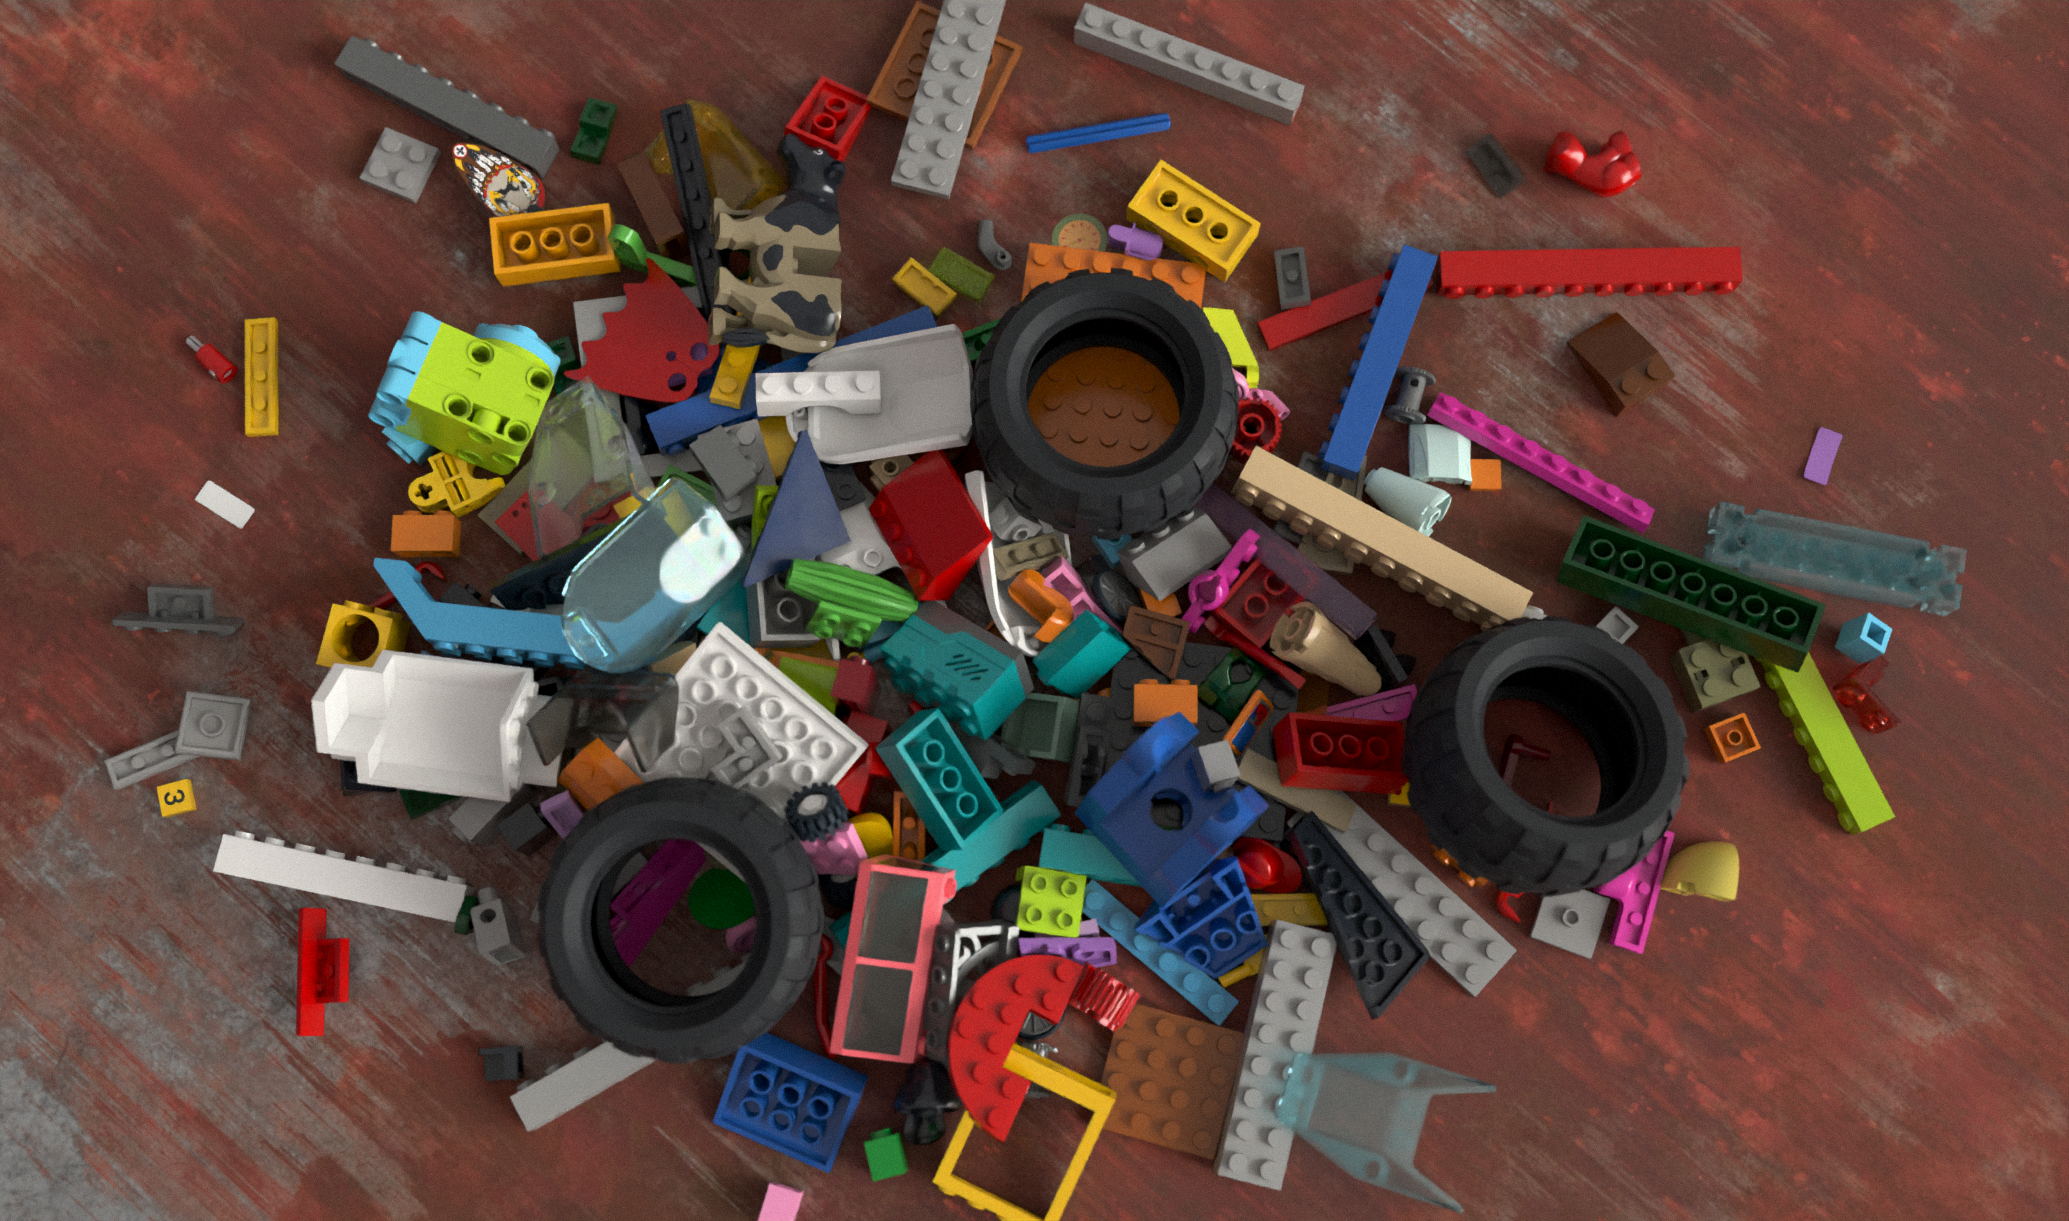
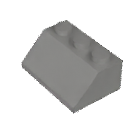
M1193 506L1186 512L1170 518L1166 521V524L1146 532L1139 538L1130 540L1125 547L1117 551V555L1128 580L1158 601H1161L1190 582L1199 573L1208 570L1225 559L1233 548L1210 517L1202 510Z

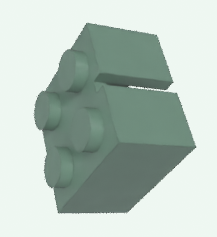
M1030 693L1003 722L1001 736L1027 757L1071 763L1080 701L1063 696Z

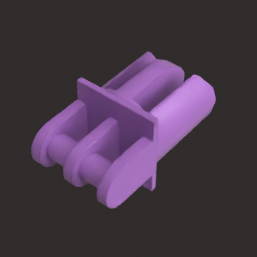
M1135 222L1132 229L1120 225H1112L1109 228L1108 244L1113 248L1125 251L1124 255L1144 261H1151L1160 257L1163 244L1160 235L1137 228Z

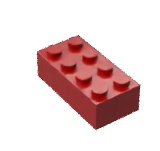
M1289 712L1273 728L1281 786L1394 794L1408 782V778L1402 773L1401 752L1404 744L1401 722Z

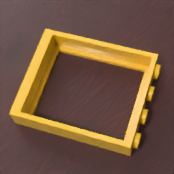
M1014 1042L1003 1067L1095 1111L1045 1219L951 1174L974 1125V1122L968 1116L967 1110L954 1134L933 1183L937 1184L939 1190L948 1195L955 1196L957 1194L968 1199L967 1203L976 1209L984 1210L986 1208L996 1213V1217L1001 1221H1059L1114 1104L1117 1092Z

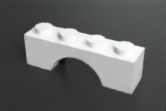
M880 371L756 373L758 416H789L797 409L816 405L838 407L850 414L881 413Z

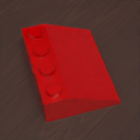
M942 449L928 451L880 490L869 507L872 517L918 600L948 601L994 537Z

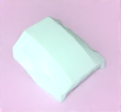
M1409 425L1408 460L1410 478L1423 483L1428 481H1445V483L1462 484L1464 481L1465 485L1472 483L1470 465L1471 439L1445 425Z

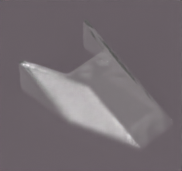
M586 376L546 402L538 421L527 484L538 556L542 558L581 539L584 520L629 490H631V495L643 505L648 506L652 504L663 519L668 517L628 427L591 377Z

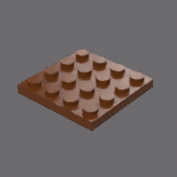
M919 1L916 2L867 98V103L872 107L906 122L909 121L941 12L940 10ZM998 35L995 37L964 147L970 150H974L1023 51L1021 45Z
M1136 1003L1121 1028L1118 1027L1116 1032L1113 1033L1100 1084L1116 1091L1117 1096L1102 1129L1214 1160L1245 1033Z

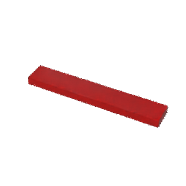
M1387 271L1313 300L1309 306L1296 307L1259 321L1257 327L1268 352L1372 312L1374 305L1380 307L1383 298L1378 296L1383 280L1387 279L1390 281L1393 271ZM1431 277L1428 282L1426 290L1431 289L1434 286Z

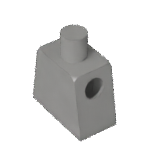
M487 887L478 891L480 905L471 908L470 912L480 955L496 966L526 957V950L513 908L504 900L499 899L496 887Z

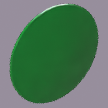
M714 867L702 874L690 890L688 897L690 912L694 919L705 927L712 929L733 928L747 921L755 914L754 902L749 887L730 870H721Z

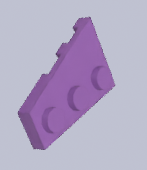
M1114 937L1018 938L1020 957L1051 955L1075 961L1083 966L1087 961L1094 967L1117 964Z

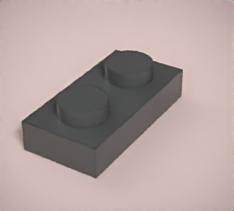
M1304 246L1275 250L1281 309L1311 305Z

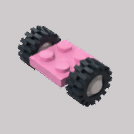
M817 782L812 783V788L809 789L805 785L801 787L803 792L795 791L792 794L794 799L789 798L787 800L788 806L784 807L785 816L790 826L799 836L800 843L816 868L819 885L827 901L836 908H839L841 905L843 909H848L849 904L853 906L860 861L870 859V856L868 857L853 824L844 823L848 818L846 815L848 810L838 789L833 784L828 785L827 782H822L820 786Z

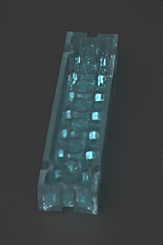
M1722 501L1710 510L1707 534H1713L1714 538L1705 544L1704 560L1729 569L1733 567L1739 568L1738 572L1759 580L1907 609L1920 603V611L1946 616L1960 609L1962 585L1956 584L1955 578L1964 573L1967 549L1942 544L1930 550V542L1758 508L1751 514H1745V506Z

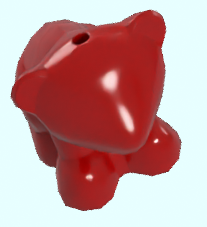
M1618 131L1611 135L1609 141L1601 146L1600 154L1587 155L1580 141L1572 133L1558 132L1546 154L1545 166L1543 168L1544 172L1556 173L1570 178L1580 187L1602 198L1613 197L1623 193L1635 185L1634 181L1641 179L1642 175L1638 159L1632 152L1630 141L1623 131Z

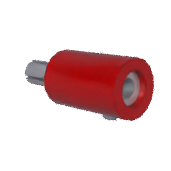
M195 336L187 338L186 343L197 352L195 360L212 374L214 379L224 384L236 375L238 368L212 344L203 345Z

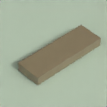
M1053 532L993 548L995 574L1000 581L1018 576L1024 569L1036 571L1046 568L1061 555L1065 559L1069 555Z

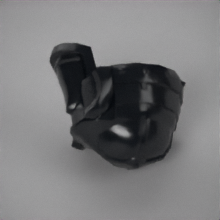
M925 1057L923 1060L910 1065L906 1072L905 1081L898 1088L891 1108L895 1114H907L904 1129L905 1138L915 1145H928L942 1138L946 1132L943 1113L959 1111L963 1104L955 1094L946 1067L941 1062Z

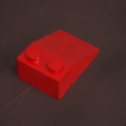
M821 76L785 127L784 137L789 133L795 134L808 146L825 149L833 159L845 162L872 108L867 103L868 96Z

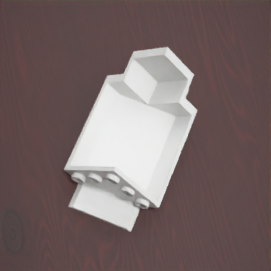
M383 650L373 668L334 663L312 699L317 752L331 754V759L355 761L358 783L510 802L515 790H520L522 783L557 787L572 699L537 695L538 682H534L532 668Z

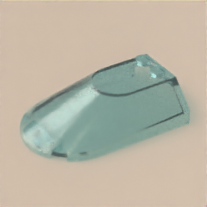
M668 479L592 550L571 573L562 594L565 595L564 612L560 615L562 630L568 645L578 658L598 670L624 673L647 665L745 576L747 552L711 502L681 479Z

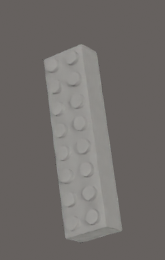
M1271 920L1266 936L1268 945L1264 947L1244 1031V1040L1212 1172L1217 1175L1281 1191L1337 942L1331 933L1281 920Z

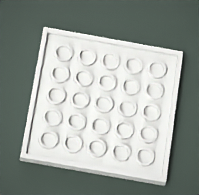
M719 622L614 753L643 783L656 779L677 777L706 778L719 781L711 768L735 752V750L716 725L745 705L783 757L739 789L757 796L779 817L788 822L784 807L788 806L786 802L789 798L794 799L792 794L795 791L801 793L803 792L801 787L807 785L808 789L812 788V783L815 782L819 786L822 782L835 786L869 744L723 623ZM696 842L745 882L740 872L727 858L711 847Z

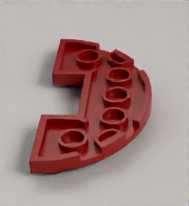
M1030 955L1004 962L980 977L965 993L955 1010L947 1039L950 1067L948 1072L953 1089L968 1111V1116L987 1135L1000 1143L1005 1141L1031 1084V1081L1006 1069L1003 1065L1028 1011L1053 1025L1059 1023L1084 968L1083 965L1075 961L1051 955Z

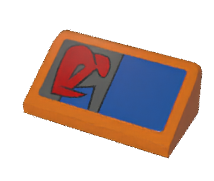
M1259 689L1251 696L1222 739V741H1229L1233 754L1239 757L1242 755L1243 750L1248 747L1274 708L1273 704Z

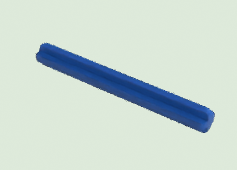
M1164 112L1030 135L1026 137V146L1029 153H1036L1170 129V118L1168 113Z

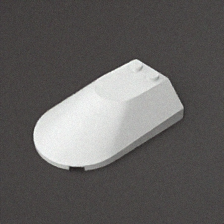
M955 324L839 346L823 352L807 363L809 367L804 372L880 371L881 413L850 414L838 407L816 405L797 409L789 416H786L787 427L795 443L798 439V432L807 429L819 461L830 464H849L966 446L973 434L970 411L973 369L962 332Z
M976 470L966 473L964 480L965 489L994 536L976 561L991 616L1000 633L1010 645L1022 651L1024 655L1035 658L1050 644L1033 637L1042 625L1010 599L1008 587L1017 576L1000 581L995 574L993 548L1011 543L998 537L989 523V515L1006 496H1009L998 488L995 483L985 482L983 471ZM1038 519L1043 527L1034 537L1053 532L1068 553L1069 557L1066 560L1072 566L1068 534L1053 529L1052 525ZM1045 568L1040 569V570H1036V571H1037L1038 573H1040V572H1042Z

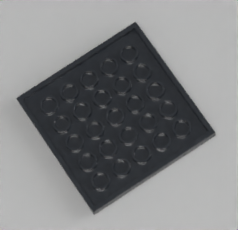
M1127 641L1126 643L1130 646L1131 650L1113 666L1110 697L1113 698L1110 718L1106 722V729L1112 733L1104 775L1151 728L1132 727L1134 684H1140V680L1154 679L1158 680L1159 684L1171 685L1172 681ZM1185 642L1175 680H1188L1190 685H1197L1198 687L1203 680L1206 681V676L1232 648ZM1269 653L1299 675L1301 674L1300 667L1280 659L1273 653ZM1253 659L1266 669L1267 674L1258 683L1252 695L1259 689L1273 704L1274 708L1247 748L1277 763L1273 728L1289 712L1296 713L1299 689L1272 669ZM1243 660L1233 661L1230 670L1232 681L1241 682L1250 679L1253 674L1252 667ZM1198 696V722L1195 728L1199 733L1191 742L1196 749L1201 746L1221 742L1234 721L1231 722L1215 709V705L1210 706ZM1234 755L1236 764H1238L1240 757ZM1237 780L1233 784V788L1237 792H1241L1248 787ZM1255 790L1269 807L1239 837L1261 838L1266 841L1281 843L1283 840L1286 805ZM1154 798L1151 800L1153 805L1150 810V817L1157 826L1183 829L1181 827L1183 811L1178 802L1171 799L1156 800Z

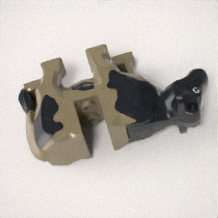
M789 133L780 140L776 151L777 158L784 166L789 189L762 202L753 210H733L727 207L720 198H714L709 210V235H714V249L750 250L748 270L752 284L737 279L726 267H718L714 277V304H727L743 315L736 316L725 312L721 308H713L708 319V345H716L722 341L730 346L743 348L769 343L796 352L806 353L826 352L835 346L842 310L840 295L841 279L829 278L828 276L841 252L839 242L841 220L838 211L837 191L844 181L846 167L844 162L833 159L825 149L808 146L795 134Z

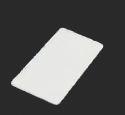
M210 480L207 481L195 498L196 501L240 529L244 527L255 511L253 507Z

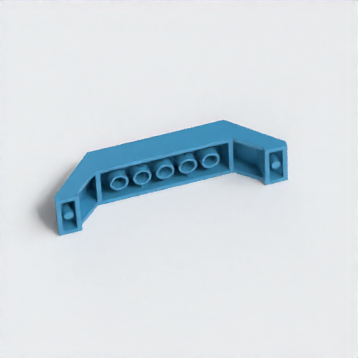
M375 558L373 564L422 636L434 645V649L442 651V655L460 658L461 653L473 654V659L491 661L492 657L504 658V662L520 665L523 660L535 661L534 665L544 668H553L554 664L566 665V669L572 671H584L585 667L597 668L596 672L601 674L615 675L616 670L626 671L696 614L697 608L688 592L657 589L656 596L621 622L436 602L421 584L422 575L408 562Z

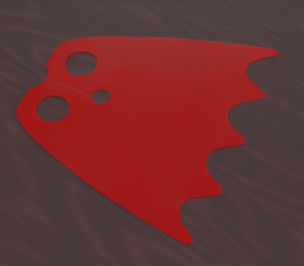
M646 258L649 274L647 280L643 283L624 284L623 288L627 296V305L621 311L603 313L602 317L607 326L605 336L599 340L582 342L581 346L587 357L586 364L580 369L565 371L564 375L582 383L626 396L660 402H681L688 399L698 384L697 378L699 374L713 365L718 358L720 348L719 344L708 345V324L691 300L652 259ZM696 343H704L708 347V354L703 360L696 361L690 356V349ZM670 351L676 353V358L673 361L666 359V355ZM676 373L683 374L686 377V385L680 391H672L668 386L669 378Z

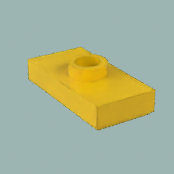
M912 257L892 278V282L922 307L928 305L932 315L937 319L957 297V293Z

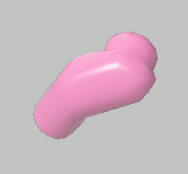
M1259 388L1249 390L1248 397L1250 400H1253V398H1256L1257 401L1263 399L1264 402L1269 400V405L1274 404L1273 409H1278L1277 417L1281 418L1280 421L1289 415L1290 410L1272 391L1260 390Z

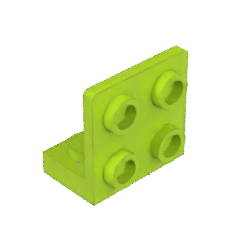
M1027 865L1017 868L1015 881L1022 882L1016 925L1019 926V930L1066 938H1078L1086 876Z

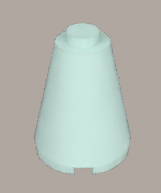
M1384 467L1378 470H1371L1364 480L1366 494L1386 515L1428 537L1434 531L1431 527L1436 520L1441 522L1452 501V497L1447 491Z

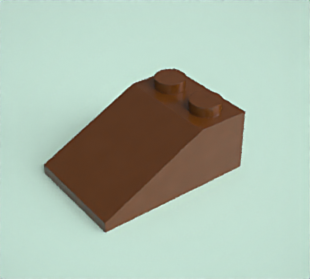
M1618 312L1566 342L1616 417L1662 390L1676 377L1659 351Z

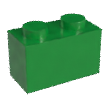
M887 1128L870 1133L871 1139L865 1141L864 1145L873 1181L906 1173L909 1168L900 1132L892 1133V1129Z

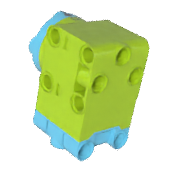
M416 311L411 314L401 339H398L387 363L388 367L376 391V398L368 417L381 426L392 428L461 458L468 463L499 475H506L518 466L521 456L534 433L554 385V377L561 359L553 353L552 349L543 340L538 338V335L533 330L522 325H489L481 323L477 325L472 336L436 320L426 313Z

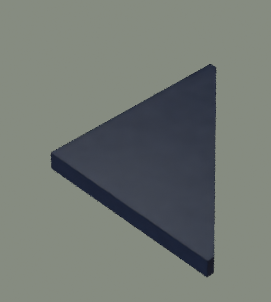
M807 429L798 432L795 447L786 463L778 491L774 495L766 515L763 530L756 541L749 559L751 561L746 574L741 580L742 588L789 569L794 558L809 560L851 541Z

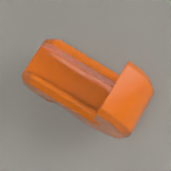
M1024 569L1008 587V594L1010 599L1042 625L1033 637L1039 641L1051 643L1073 622L1074 611L1070 602L1061 593L1044 584L1045 579L1040 573L1032 569Z

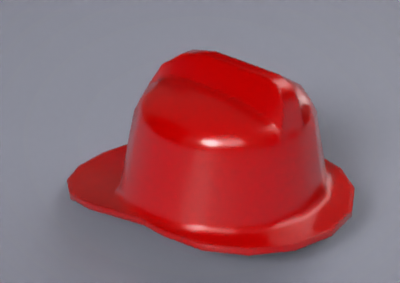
M1243 837L1234 844L1231 857L1238 858L1247 887L1262 889L1271 894H1288L1300 885L1302 879L1301 867L1288 853L1261 838Z

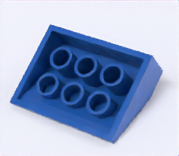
M766 1032L738 1049L712 1123L830 1173L857 1110L869 1076Z

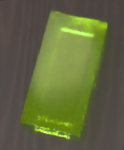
M944 246L928 270L943 283L978 303L994 280L993 274Z

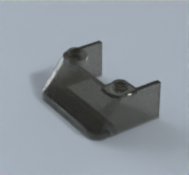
M609 670L582 671L574 675L525 724L543 766H549L566 747L583 749L600 734L626 735L640 772L646 773L661 755L670 748L675 740L679 685L675 675L672 673Z

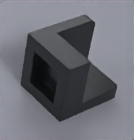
M523 1046L478 1049V1055H484L486 1081L524 1078Z

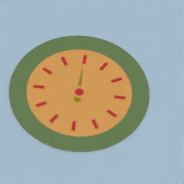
M1078 213L1063 218L1056 225L1052 233V245L1102 252H1105L1107 248L1108 238L1104 226L1099 220L1087 214Z

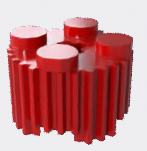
M1249 397L1246 401L1240 399L1236 431L1228 456L1232 455L1233 460L1237 458L1239 463L1241 462L1245 465L1255 446L1271 454L1272 451H1275L1281 437L1282 423H1280L1281 418L1277 417L1278 409H1273L1274 404L1269 405V400L1264 402L1263 399L1259 401L1256 398L1250 400ZM1245 427L1248 429L1251 427L1255 428V434L1247 433Z
M1086 961L1068 1003L1088 1016L1094 1011L1091 1018L1116 1032L1118 1027L1121 1028L1140 994L1131 988L1128 991L1129 988L1099 968L1096 969V967Z

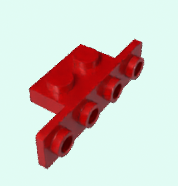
M305 907L299 909L296 1036H323L325 1004L348 1002L350 938L326 939L327 911L325 908Z

